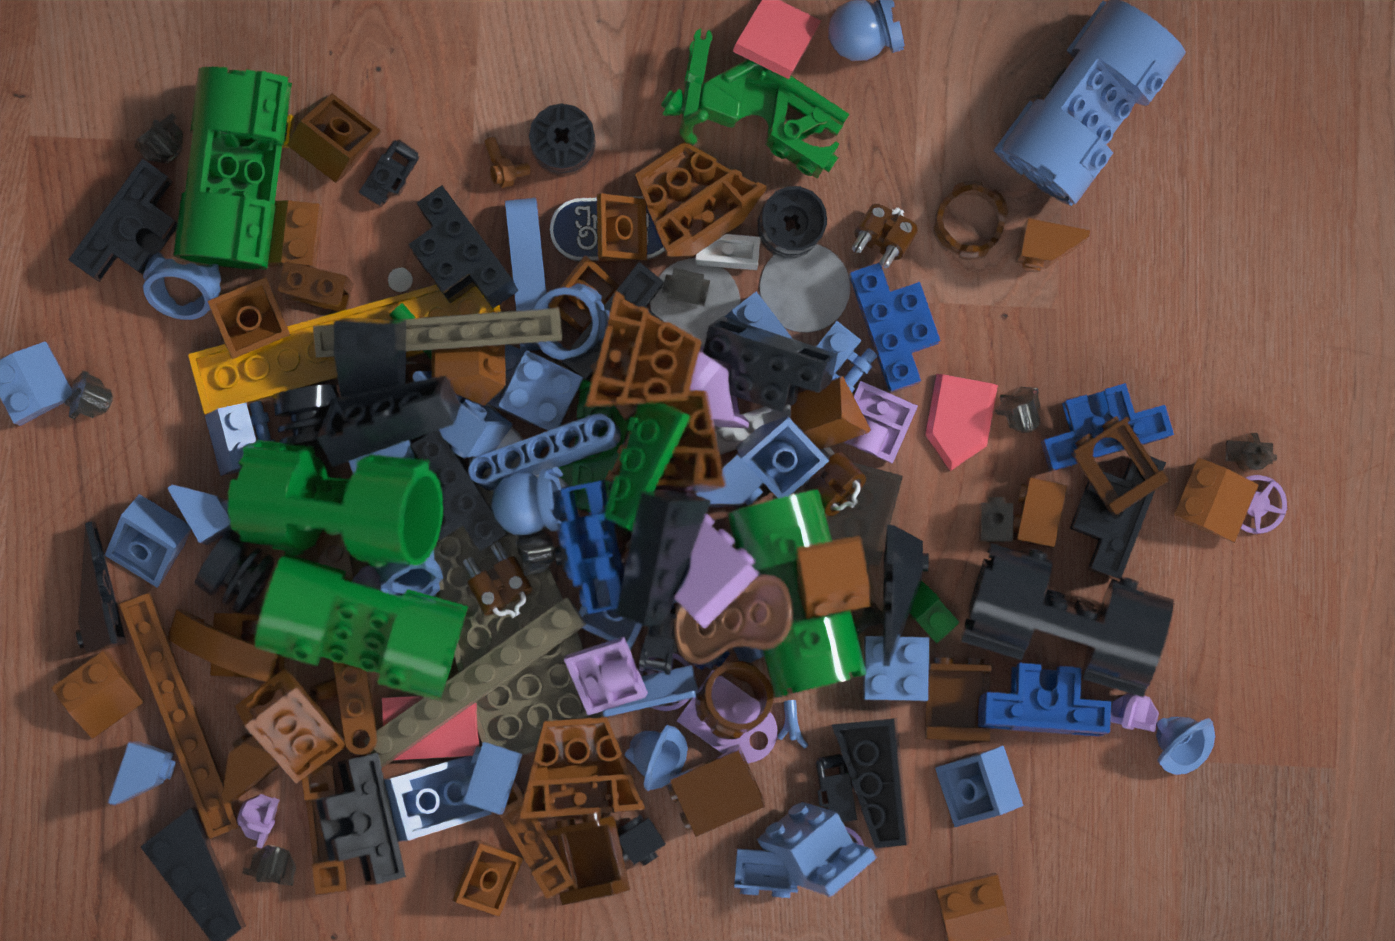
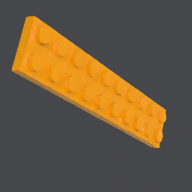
M437 285L287 326L290 336L234 359L231 358L225 344L190 353L188 356L203 411L207 415L218 408L242 403L248 404L272 397L273 394L309 387L337 379L335 357L316 358L313 326L334 324V321L343 318L392 320L389 314L401 303L416 318L501 312L500 305L492 309L476 286L452 303H449ZM422 350L406 351V359L425 353Z

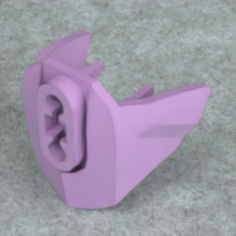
M701 346L690 390L707 391L714 426L748 428V419L739 414L737 397L730 395L728 378L731 365L708 357L703 353L704 346Z

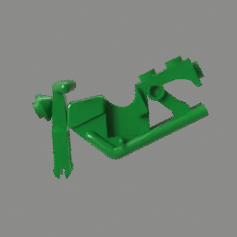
M701 28L698 29L689 46L684 91L682 93L680 88L676 93L670 90L661 103V106L665 108L662 115L679 116L682 114L679 133L684 141L692 146L697 143V136L693 132V127L706 120L731 128L735 126L738 120L746 116L757 115L762 117L768 124L765 145L770 148V151L775 156L794 163L796 168L807 176L818 178L823 170L829 173L839 158L834 154L839 143L834 142L831 146L818 147L802 140L812 135H818L824 129L837 136L850 114L794 77L790 76L787 79L749 59L703 84L712 33L708 30L705 40H702L700 38ZM787 105L804 115L803 118L789 120L784 125L788 109Z

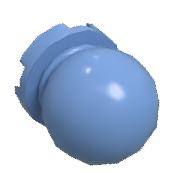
M852 0L836 9L830 18L828 33L832 47L840 56L851 61H862L878 55L885 46L889 47L892 53L904 50L905 44L900 22L893 23L891 8L895 7L893 0H876L874 3L866 0Z
M558 467L542 469L539 477L532 473H516L503 479L493 492L491 504L495 518L501 527L517 535L535 533L540 531L545 525L550 531L562 529L561 523L567 518V515L561 512L559 505V496L562 495L561 489L567 488H561L558 477L563 475L562 471Z
M434 550L421 565L414 566L389 562L385 567H374L380 576L379 584L381 591L403 597L407 589L434 596L439 592V582L443 579L441 568L434 560Z

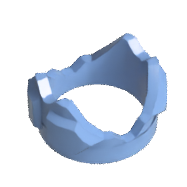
M160 252L149 258L143 274L145 280L143 290L147 301L162 314L176 319L192 320L204 316L210 311L207 301L218 297L221 290L219 286L221 275L218 264L198 266L194 263L177 264L173 259L164 258V255ZM171 276L187 280L194 284L203 295L196 301L184 306L177 305L167 292L164 277Z
M584 284L554 289L546 293L534 308L547 309L549 303L556 296L569 294L580 298L591 312L593 320L592 331L588 340L581 347L569 350L565 349L558 341L538 342L541 350L555 359L564 360L568 357L581 355L605 337L610 315L609 310H605L600 294Z

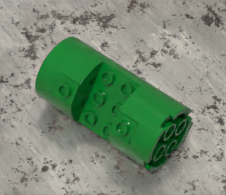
M216 66L198 69L190 133H192L185 192L181 193L173 252L174 257L200 264H218L219 267L266 270L268 268L276 208L274 204L292 83H288V77L265 71L247 69L245 71L228 70L227 67Z
M257 440L243 447V457L238 462L242 468L238 479L231 480L228 496L230 525L232 530L239 532L241 536L240 541L272 546V549L285 550V554L301 555L304 553V550L316 545V541L324 528L328 534L342 533L348 552L356 557L358 561L369 562V565L372 567H385L389 562L417 566L424 563L433 552L442 524L443 498L441 486L436 475L428 470V461L370 454L356 461V471L351 479L347 480L328 476L323 461L315 456V447Z
M819 490L785 496L727 513L737 552L743 548L755 560L751 566L759 574L758 576L771 575L779 578L785 584L790 596L792 625L789 633L778 645L770 649H762L775 698L789 695L788 688H791L793 694L850 679L849 672H852L853 678L866 675L867 671L851 610L807 618L798 593L797 548L832 541Z
M285 554L280 558L261 613L255 639L256 649L315 666L318 665L321 657H325L337 663H345L365 671L380 673L378 684L429 699L441 700L468 606L407 589L403 597L345 581L346 571L289 554Z

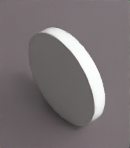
M404 268L394 269L388 277L390 287L396 292L407 291L413 282L411 273Z

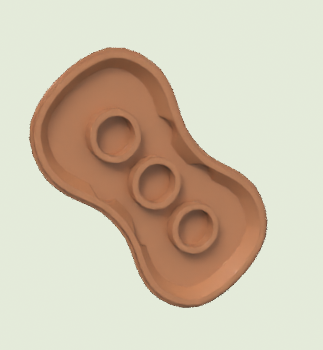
M757 576L705 628L679 604L675 612L677 619L674 620V636L680 655L686 661L694 664L707 663L734 647L744 646L755 649H770L778 645L787 636L792 625V606L785 584L775 576Z

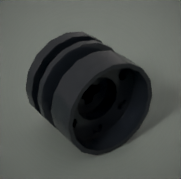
M563 103L548 106L539 112L531 123L529 139L533 156L540 167L550 174L558 176L577 174L585 169L593 159L596 148L593 124L586 113L576 106ZM568 132L569 142L565 144L563 141H560L557 144L556 133L565 134Z
M787 186L776 191L766 201L757 220V234L762 245L771 254L783 259H797L808 254L822 238L827 226V211L822 200L813 191L801 186ZM793 219L796 222L794 225L796 229L793 228L789 232L785 229V222Z
M338 385L310 386L273 394L275 416L290 417L291 421L278 427V433L293 434L291 437L279 440V443L315 447V449L322 448L317 437L332 399L339 397Z
M229 530L207 557L197 574L194 585L211 596L216 594L222 587H225L226 591L223 595L222 603L228 605L237 595L238 597L232 610L240 614L263 591L269 581L276 558L269 554L258 564L263 550L256 548L248 557L245 556L244 553L248 543L240 541L241 536L233 530Z

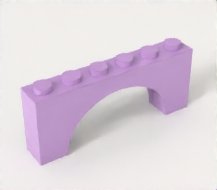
M707 513L691 553L689 574L683 587L674 597L703 628L707 627L759 575L751 566L755 560L743 548L737 552L731 546L735 541L722 528L718 532L714 530L711 526L715 522Z

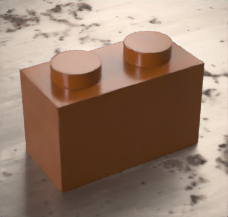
M1034 478L1027 479L1026 484L1021 483L1017 502L1022 503L1020 515H1014L1011 532L1016 533L1015 541L1048 548L1055 546L1067 485Z

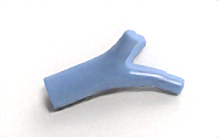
M796 700L784 701L785 723L777 737L782 740L789 732L790 739H796L805 749L808 747V744L803 739L798 725Z

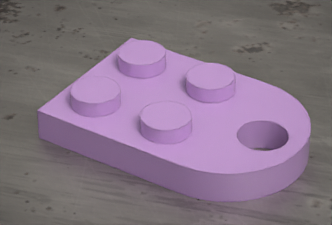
M717 677L712 687V702L717 712L723 718L733 723L744 724L755 720L760 713V703L724 677ZM706 680L701 685L698 692H700L703 689V685L705 684ZM696 697L692 698L677 720L678 723L722 754L727 753L728 748L739 744L748 763L761 760L769 754L777 739V725L771 712H769L762 723L749 732H745L740 738L728 740L717 737L711 733L712 730L706 723L701 722L698 718L695 708ZM757 731L765 733L768 738L767 746L761 750L752 748L749 742L750 736Z

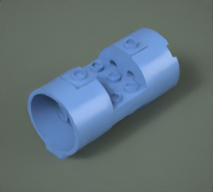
M1121 0L1101 2L1066 50L1074 60L1044 100L1036 99L1034 102L1029 101L993 150L1007 166L1013 168L1020 175L1024 174L1028 179L1037 184L1036 187L1069 206L1076 205L1101 169L1107 164L1113 152L1106 144L1111 141L1114 132L1122 121L1129 116L1135 103L1144 106L1149 105L1186 54L1181 43L1167 29L1141 10Z

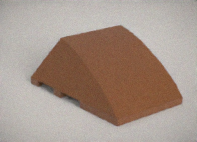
M685 141L635 174V179L667 256L696 255L742 224L767 190L766 185L760 182L756 184L742 176V172L726 168L717 163L716 158Z
M615 291L587 406L688 400L702 341L668 321L663 322L648 313V309L643 306L637 307L625 300L624 295Z
M690 390L688 400L662 402L691 417L654 490L710 492L726 487L707 391ZM631 431L624 445H620L617 452L619 456L612 472H608L605 478L606 481L613 482L614 477L619 476L622 461L619 460L622 448L627 447Z
M607 717L543 722L519 819L645 810Z

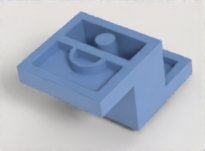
M505 344L506 386L487 404L528 424L532 423L550 431L560 427L582 383L583 377L528 350L521 352L520 349L510 344Z
M805 802L791 807L786 816L780 821L769 825L765 833L757 839L763 850L780 855L796 885L829 897L834 895L876 859L871 848L853 843L837 812Z

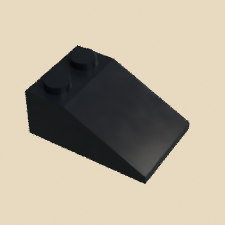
M343 318L334 321V357L341 397L406 384V320Z

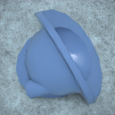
M1170 717L1167 719L1162 718L1156 724V737L1159 747L1163 751L1157 760L1165 771L1175 775L1187 774L1197 769L1207 760L1215 741V731L1211 718L1198 722L1188 717Z
M668 725L665 726L662 733L642 731L634 735L630 742V748L625 753V757L645 777L644 789L649 791L662 788L670 783V774L675 772L679 774L681 772L688 751L686 738L677 728Z

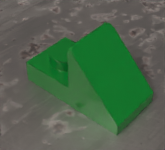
M921 580V585L909 615L937 644L960 622L940 601V598Z

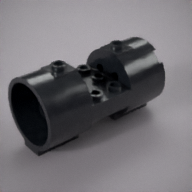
M990 543L987 550L990 560L984 559L969 604L968 613H970V619L966 618L961 642L1022 660L1034 629H1038L1088 645L1081 673L1083 679L1144 698L1146 689L1152 681L1163 652L1172 619L1174 599L1143 590L1141 587H1138V581L1121 576L1119 581L1111 579L1099 610H1097L1095 604L1090 601L1077 598L1076 603L1064 598L1065 594L1047 589L1053 565L1052 560L1047 559V553L1032 548L1029 549L1028 553L1024 551L1019 552Z

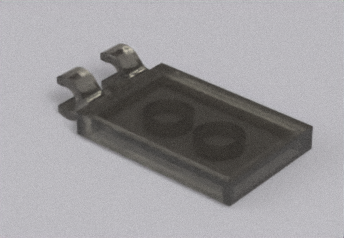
M852 462L866 476L865 485L856 496L858 503L853 508L847 506L834 516L827 515V523L832 541L860 536L868 574L870 565L876 567L880 565L885 546L887 524L890 525L903 476ZM852 494L846 498L847 501L852 502Z

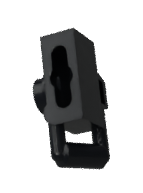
M400 139L392 141L360 189V195L381 208L388 201L390 194L400 196L407 185L406 179L419 160L418 152ZM395 152L408 160L406 166L391 158ZM399 180L402 181L396 191L393 190Z
M835 754L819 757L815 763L819 790H817L819 805L829 807V810L837 812L842 822L857 820L850 774L847 773L843 756ZM839 767L840 774L825 777L824 769ZM821 791H826L828 803L823 804Z

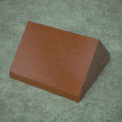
M597 194L599 262L648 261L646 203L644 198Z
M584 256L560 288L584 284L596 290L602 297V304L605 305L620 285L589 257ZM569 294L556 296L548 305V308H559L560 319L580 335L592 322V315L588 306L576 296Z
M266 277L207 301L219 333L232 359L290 336V332Z
M843 375L832 379L831 384L819 393L808 389L799 391L796 403L790 405L791 420L819 450L859 437L871 431Z
M477 840L452 901L500 917L524 858L484 841Z

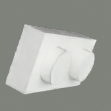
M725 234L696 254L695 265L758 270L760 237Z

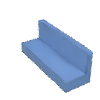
M693 665L673 669L670 675L659 672L641 676L648 692L645 698L602 711L603 717L697 697L699 692Z

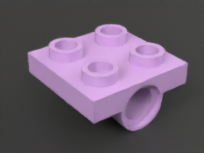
M860 381L854 398L871 431L847 440L844 443L892 464L918 406Z
M625 637L568 654L564 659L587 715L645 698L648 693Z

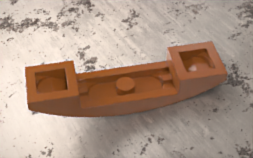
M176 609L168 639L172 643L197 657L236 673L264 682L271 679L277 654L256 649L255 641L240 639L204 623V619L184 610Z
M333 765L321 766L302 779L313 858L312 871L315 895L347 891L345 860L328 861L315 803L316 799L337 794Z
M514 780L504 813L498 814V816L505 824L532 871L533 877L548 900L575 883L539 819H519L525 795Z

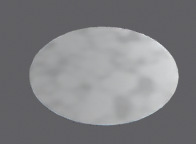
M817 244L808 254L797 259H783L775 255L772 256L761 276L760 294L761 298L785 328L797 332H814L831 325L843 313L850 295V280L847 270L838 256L829 249Z
M696 258L685 259L672 264L659 276L664 281V286L650 302L651 311L664 322L668 321L702 341L701 346H704L708 326L740 304V294L734 279L723 267L695 265Z

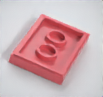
M761 0L737 40L733 52L789 79L816 33L821 20L781 0Z
M424 697L382 698L383 726ZM477 702L394 760L473 756L476 747H479Z

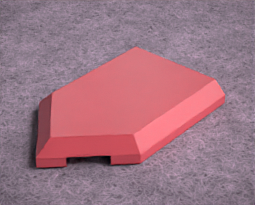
M936 374L925 436L940 455L949 471H952L987 447L998 385Z

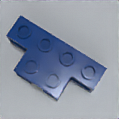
M880 263L850 272L849 279L874 351L878 355L877 359L889 393L891 394L919 384L921 378L912 353L938 345L941 341L921 283L918 282L890 292Z
M1124 383L1104 389L1099 393L1089 396L1086 394L1064 401L1062 406L1070 432L1044 439L1041 445L1049 472L1078 464L1071 454L1078 449L1074 443L1089 433L1095 438L1104 432L1101 426L1116 416L1120 421L1126 417L1129 418L1128 424L1142 445L1174 435L1165 405L1135 413L1127 385ZM1103 438L1096 443L1093 449V456L1096 459L1124 451L1125 449L1118 440Z
M605 480L561 489L562 495L559 496V505L561 512L567 515L568 521L561 523L562 529H559L558 534L562 548H566L568 560L565 562L567 576L569 579H573L574 586L582 584L579 596L582 606L584 608L587 607L588 614L618 608L625 572L614 522L604 517L609 499ZM586 487L592 515L579 517L574 490ZM598 578L599 581L606 579L611 605L599 607L593 579Z
M1019 663L1017 667H1011L1010 694L986 692L979 696L978 728L1102 737L1110 733L1111 701L1080 699L1082 668L1059 666L1057 670L1041 669L1040 664Z

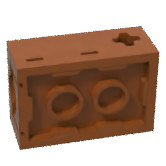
M286 668L235 705L244 726L296 784L346 747L345 741L336 725Z

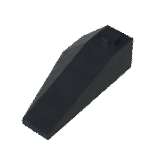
M92 521L85 523L78 617L80 630H76L78 645L80 649L85 648L86 653H94L127 644L97 523Z
M888 524L883 554V666L887 667L890 666L921 585L922 573L928 572L929 553H923V541L895 525Z

